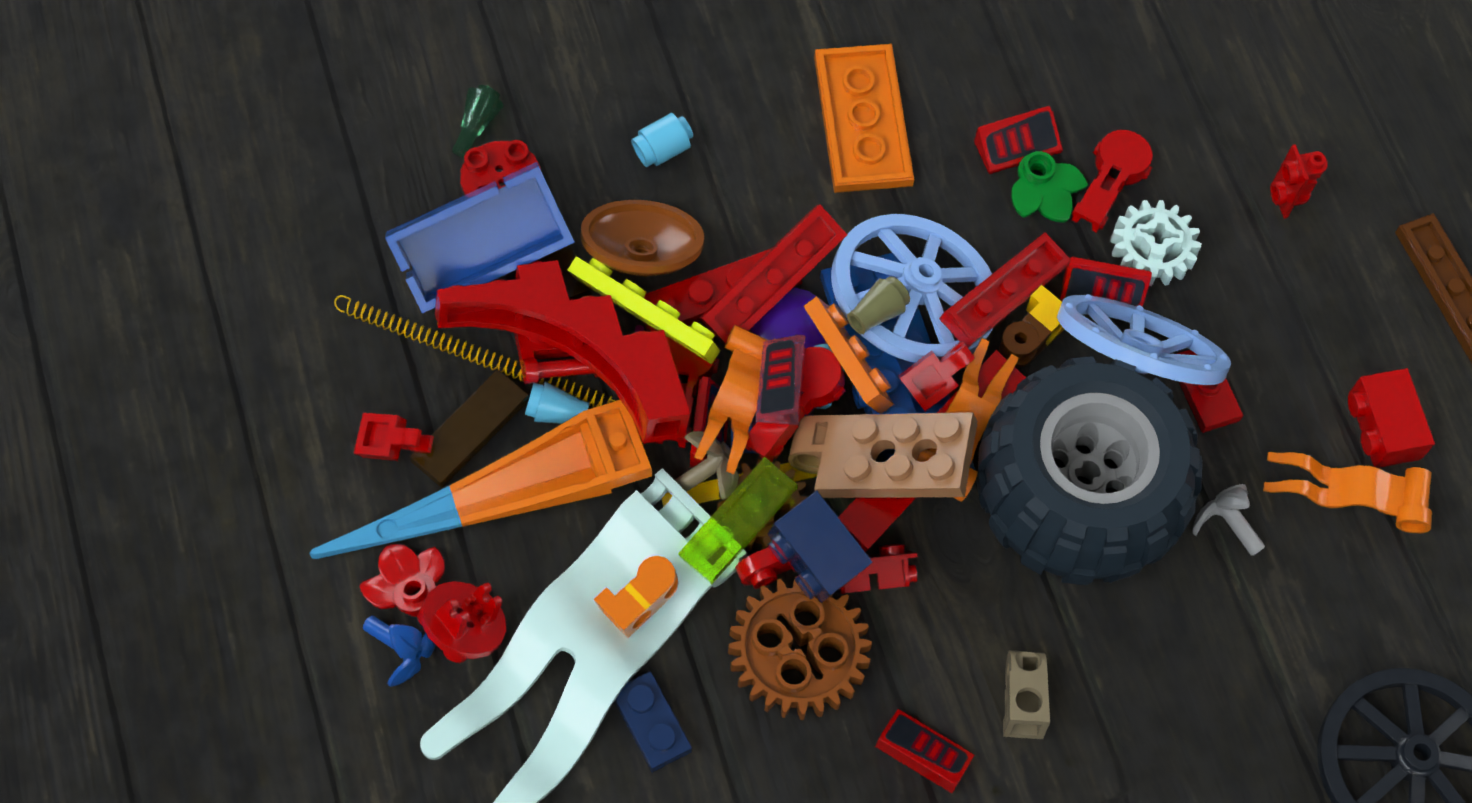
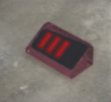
M794 335L763 341L756 422L799 425L806 350L805 335Z

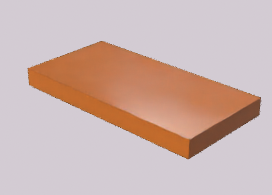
M892 44L815 49L814 61L834 193L913 186L914 175Z

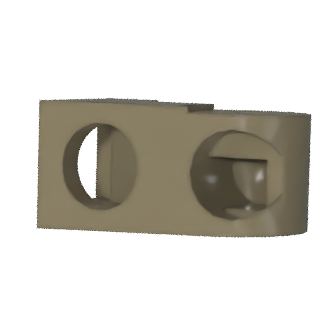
M1009 650L1005 670L1006 689L1003 737L1043 739L1050 724L1046 654Z

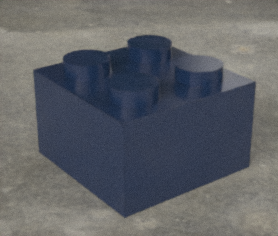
M815 491L777 520L768 532L771 541L768 543L770 550L783 565L788 561L799 575L795 578L797 585L810 600L816 596L821 603L824 602L872 563V560L818 491Z

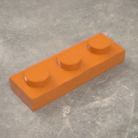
M817 296L805 304L803 307L864 402L880 414L893 406L894 403L886 392L891 388L889 382L877 367L871 369L865 358L870 354L856 335L850 337L844 328L849 322L841 309L835 303L830 306Z

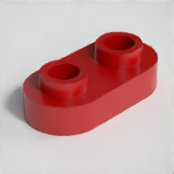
M769 547L747 556L735 567L742 584L753 585L754 589H759L763 585L767 586L777 579L778 574L790 569L797 572L789 561L783 565Z

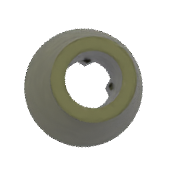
M889 276L886 279H878L857 306L847 314L848 322L856 332L864 334L869 329L903 314L906 310V305L910 302L909 293L905 286L895 277Z

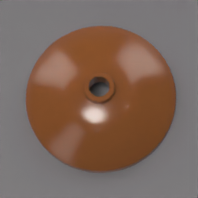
M622 200L604 204L587 214L581 225V242L591 256L613 270L637 276H656L676 272L694 262L703 250L704 232L700 224L692 216L676 207L648 200Z

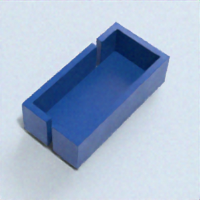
M537 162L503 177L506 186L498 188L496 181L386 232L385 239L401 271L409 269L410 264L413 270L406 273L405 280L422 313L436 307L437 289H445L454 285L468 286L489 283L516 270L517 265L532 263L574 243Z

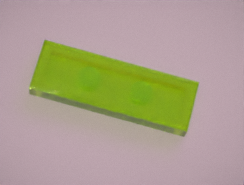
M764 457L678 553L679 557L712 585L798 489L797 483Z

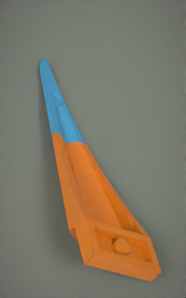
M617 400L585 410L475 473L390 515L313 548L310 556L312 559H320L611 494V489L652 477V468L632 416L621 400Z

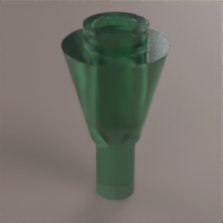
M478 85V88H468L461 123L462 130L452 149V152L457 156L464 158L466 152L471 149L476 136L478 137L504 107L503 102L499 99L500 94L496 90L485 85Z

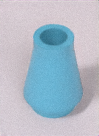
M546 381L544 385L533 383L525 415L534 417V422L563 424L579 413L588 410L590 402L580 400Z

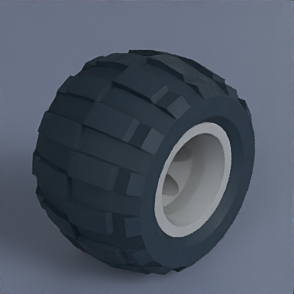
M1094 356L1072 358L1066 360L1060 368L1056 369L1053 365H1050L1026 377L1017 385L1014 393H1009L1000 401L989 418L977 453L979 461L976 483L981 508H985V513H990L991 515L989 519L991 531L1005 549L1011 547L1022 557V565L1039 575L1044 570L1061 576V582L1088 585L1094 579H1102L1104 583L1108 581L1112 583L1140 573L1145 565L1159 561L1177 543L1195 513L1197 496L1202 489V456L1199 455L1200 449L1196 448L1198 434L1187 410H1179L1173 403V391L1157 377L1151 381L1135 372L1136 366L1117 359L1112 361L1111 364L1096 363ZM1076 446H1087L1091 453L1083 454L1077 450ZM1054 458L1060 459L1065 467L1058 468ZM1111 459L1118 468L1111 469L1107 467L1104 460ZM1077 477H1084L1091 482V484H1084L1077 479ZM1113 488L1116 489L1117 492L1107 493L1106 489Z

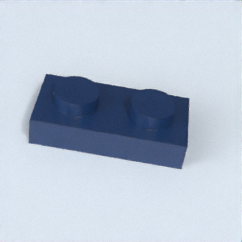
M651 671L628 682L614 702L651 772L653 773L690 754L692 747Z

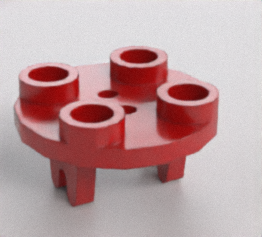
M520 140L492 141L471 148L466 152L464 163L461 167V188L465 195L496 181L498 188H501L503 186L499 184L504 183L503 177L535 162L538 163L535 155L529 151L527 144Z
M452 581L439 584L428 592L417 614V618L428 638L443 650V654L448 660L462 663L466 659L486 657L502 643L506 633L505 615L500 607L502 599L500 596L492 597L489 595L492 589L490 583L487 582L477 587L470 583Z

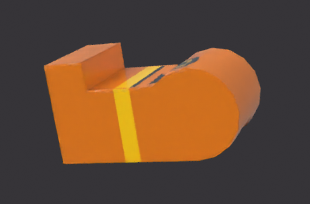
M652 556L640 564L637 576L616 595L606 587L594 598V601L615 626L629 638L674 595L679 584L678 576L674 566L668 559L661 556Z

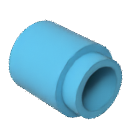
M670 113L640 129L638 136L631 139V143L638 158L645 167L652 164L658 166L691 148L689 139L693 138V132L683 116L677 118L673 113Z

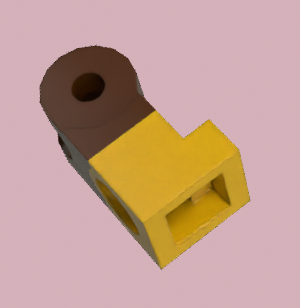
M1041 285L1030 296L1026 309L1028 314L1022 321L1014 322L1004 330L999 345V353L1006 359L1011 354L1019 357L1015 365L1016 368L1025 367L1031 363L1064 330L1057 319L1062 301Z

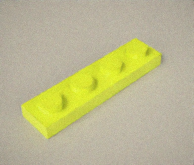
M576 256L567 269L577 281L601 296L611 295L614 304L657 331L664 330L668 338L711 365L721 350L712 341L715 334L695 321L690 327L678 320L680 313L661 300L655 306L643 298L647 293L628 279H625L623 284L615 281L610 277L613 271L598 260L592 258L589 263H586Z

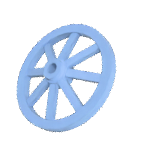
M888 214L870 218L855 226L848 233L835 254L832 263L831 282L836 301L847 319V314L857 306L869 291L868 289L855 294L850 278V265L898 277L897 279L905 286L909 293L910 302L906 305L905 312L899 315L893 331L891 332L879 324L860 335L880 350L897 358L915 363L931 350L940 360L952 347L960 342L959 340L954 341L951 331L939 319L944 313L939 298L950 306H953L963 298L945 283L974 282L977 287L992 273L980 254L966 240L947 227L918 216ZM896 234L910 235L927 240L922 257L916 258ZM879 236L901 263L855 250L867 240ZM941 247L949 252L963 267L940 268L935 262L938 248ZM918 305H926L940 344H925L904 338ZM991 329L982 338L986 339L993 329ZM981 338L969 347L972 353L976 350Z
M1090 294L1072 295L1063 299L1057 314V319L1061 326L1076 339L1114 360L1117 359L1136 366L1135 372L1150 373L1190 384L1215 385L1225 380L1231 366V361L1227 354L1213 342L1200 335L1197 330H1191L1171 319L1145 310L1141 305L1133 306L1112 299L1091 296ZM1082 314H1088L1097 324H1095ZM1109 317L1129 322L1130 329H1125L1124 333H1122ZM1144 328L1157 332L1170 339L1160 341L1159 339L1147 333H1144ZM1184 348H1188L1197 355L1170 353H1173Z

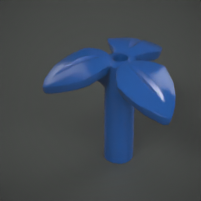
M375 616L368 617L363 624L365 632L394 649L397 655L403 658V663L398 666L387 682L390 687L400 685L416 675L421 669L420 658L422 656L430 658L436 646L426 633L422 638L421 632L409 625L392 624L389 626Z

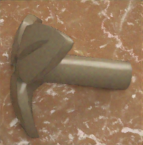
M690 432L684 438L698 448L704 432ZM715 438L706 453L708 454L707 458L676 478L675 481L688 492L717 472L721 499L730 497L734 493L739 480L737 470L734 475L726 472L731 451L730 447L724 441L720 444L717 438Z

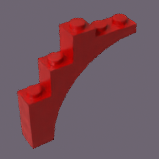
M558 260L548 262L534 261L529 264L517 265L515 280H494L484 284L454 285L445 289H437L435 317L438 328L480 327L499 329L543 341L567 352L592 369L617 394L632 416L643 444L685 437L690 411L664 330L653 332L637 331L631 335L623 336L611 295L598 297L584 296L579 299L569 300Z

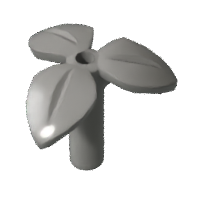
M1245 484L1234 485L1220 492L1215 500L1209 501L1201 508L1193 525V534L1195 536L1201 526L1211 516L1219 515L1225 519L1251 556L1260 552L1265 547L1239 511V509H1247L1250 506Z

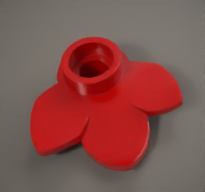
M388 545L379 556L378 568L381 574L362 582L360 590L365 599L379 609L397 607L401 612L417 617L428 592L436 587V583L444 574L445 561L436 547L428 548L417 556L405 545ZM420 590L417 594L410 595L413 592Z

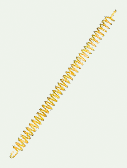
M343 295L337 296L335 298V307L343 313H345V311L340 310L337 307L336 301L340 297L349 299L347 304L348 316H352L354 314L355 319L361 317L362 322L368 320L369 324L375 323L377 327L382 326L384 330L390 328L391 333L397 330V334L401 335L404 333L405 338L411 336V339L413 341L418 339L419 343L425 342L427 346L433 344L434 349L440 346V350L442 352L447 349L448 354H452L454 352L456 357L461 355L463 360L469 357L470 362L476 360L477 365L483 363L484 368L490 366L491 370L493 371L498 367V370L500 371V363L502 361L503 355L500 356L498 364L493 369L492 363L496 355V352L493 353L489 364L485 366V359L489 351L488 349L486 350L482 361L478 363V355L481 351V347L478 348L477 355L475 356V358L471 360V352L474 348V344H472L468 355L464 358L463 352L466 347L467 341L464 342L461 352L458 355H456V348L459 344L460 339H457L454 349L451 352H449V345L453 338L452 336H450L447 346L442 350V342L445 338V333H443L438 346L435 347L434 343L438 335V330L435 332L432 342L430 344H427V338L430 334L431 327L428 329L425 339L421 342L420 335L423 331L424 325L420 327L418 336L415 339H413V332L417 325L416 322L413 324L411 333L408 336H406V329L410 322L409 319L406 321L404 330L401 333H399L398 330L402 322V317L399 318L397 327L395 328V330L392 331L391 325L395 319V314L392 315L389 326L385 328L384 322L388 316V311L385 312L382 323L380 325H377V319L381 313V309H378L376 318L371 323L370 316L374 310V306L370 308L368 317L365 320H363V313L365 312V309L367 307L366 303L362 307L360 316L356 317V311L360 303L359 301L356 302L354 311L350 315L348 313V309L351 302V298ZM509 357L507 359L505 367L500 372H503L505 370L506 376H509L512 373L513 379H516L519 376L520 381H523L521 379V369L517 376L514 377V370L518 362L517 360L515 361L510 373L507 374V366L510 361ZM561 377L558 378L557 384L555 385V387L557 388L559 386ZM544 378L541 379L539 384L543 385ZM568 379L566 380L565 385L562 389L563 391L566 390ZM575 382L573 383V386L569 392V394L573 395V390L576 384ZM583 385L580 386V389L577 395L575 396L576 398L578 397V399H580V394ZM590 387L588 388L586 395L582 399L583 401L585 400L587 402ZM597 390L595 391V394H594L592 400L590 401V404L592 403L593 408H594V403H595L596 394H597V392H598ZM603 393V395H602V397H601V399H600V401H599V403L597 404L596 407H598L599 405H600V406L602 405V402H603V398H604L605 393ZM610 396L608 403L615 401L612 399V396Z

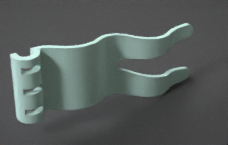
M662 468L655 474L654 481L644 492L640 494L636 490L620 505L580 557L542 592L523 618L505 652L488 677L470 696L454 707L422 736L420 741L422 753L431 760L442 758L456 746L494 722L513 707L538 680L556 654L560 651L570 653L573 656L575 665L546 731L530 757L493 802L539 803L560 784L578 762L611 705L628 681L665 644L712 586L717 587L724 583L736 572V565L747 557V552ZM669 492L672 498L661 510L657 511L653 506ZM696 519L699 522L698 527L691 535L684 538L680 533ZM723 546L727 550L726 554L712 566L708 560ZM652 556L665 557L672 563L677 573L679 582L677 591L636 632L627 638L598 608L594 598L606 587L616 595L637 576L638 567L645 559Z

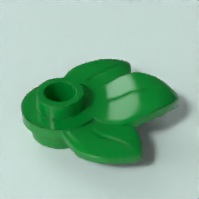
M1035 151L1026 155L1020 161L1018 166L1019 180L1012 187L1011 199L1016 212L1021 217L1025 218L1038 210L1041 215L1051 221L1067 222L1073 209L1071 193L1087 188L1088 183L1080 170L1075 166L1055 163L1053 157L1048 153ZM1038 170L1043 174V176L1036 175L1031 171Z

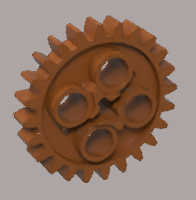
M777 579L775 593H772L763 585L760 588L761 601L748 596L746 606L750 613L743 610L736 612V620L742 626H731L729 636L738 641L728 645V654L740 656L731 662L730 668L733 672L744 671L738 679L739 688L752 684L753 688L749 699L754 701L763 695L766 698L764 708L766 712L776 703L781 705L782 718H786L790 708H797L800 720H804L807 708L810 707L813 708L818 717H822L824 703L826 702L833 709L838 710L841 703L838 694L851 700L855 691L850 683L862 685L865 676L858 669H868L871 659L861 653L870 651L872 641L860 639V637L867 633L869 626L866 623L855 624L860 616L861 609L846 610L849 595L841 596L837 600L831 595L821 603L816 596L810 600L797 585L795 579L793 588L788 589L781 579ZM803 611L810 612L817 618V622L813 625L805 626L800 624L795 616ZM778 616H783L785 618V620L788 623L789 630H787L786 627L780 621L777 620ZM765 633H772L780 639L781 643L776 647L767 648L758 641V637ZM793 639L799 646L808 645L806 656L801 649L791 650ZM825 647H832L840 653L842 658L836 662H827L820 657L819 651ZM810 665L822 675V679L818 680L814 677ZM795 669L800 671L805 680L796 685L785 682L781 674L785 670Z

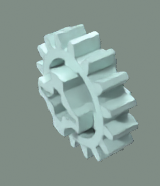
M1147 200L1142 201L1139 211L1132 205L1129 206L1125 216H1119L1110 242L1115 244L1112 256L1117 258L1123 257L1120 266L1152 272L1149 286L1153 285L1156 278H1160L1165 286L1169 285L1173 275L1179 280L1183 279L1187 270H1192L1202 244L1196 241L1200 233L1199 228L1188 227L1192 217L1190 215L1182 218L1177 215L1179 206L1177 205L1172 207L1170 211L1166 210L1163 200H1159L1156 208H1151Z

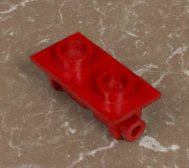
M1296 144L1291 146L1270 186L1272 201L1275 205H1279L1284 219L1289 217L1294 206L1302 205L1309 201L1311 193L1317 184V178H1320L1328 167V161L1323 153L1315 151L1299 154Z
M905 544L879 546V554L868 555L872 563L840 588L839 593L845 594L871 590L869 574L875 573L877 574L878 589L909 587L910 582H917L916 565H908V558L918 557L917 553L911 550L905 551Z

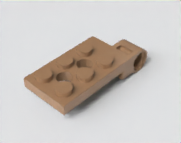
M973 412L804 416L798 423V429L794 432L788 461L791 466L799 471L817 474L814 490L818 491L823 498L965 497L978 421ZM929 448L937 449L936 454L928 461H917L922 451ZM895 449L894 455L887 461L876 462L877 456L882 451Z

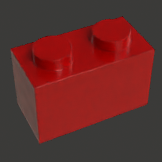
M1408 368L1361 376L1348 393V407L1351 415L1354 418L1357 417L1362 432L1361 445L1365 454L1370 455L1373 466L1380 468L1422 460L1435 445Z

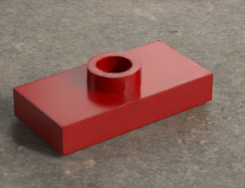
M1191 350L1177 353L1184 355H1197ZM1226 378L1222 383L1215 385L1179 382L1202 433L1239 422L1244 416Z

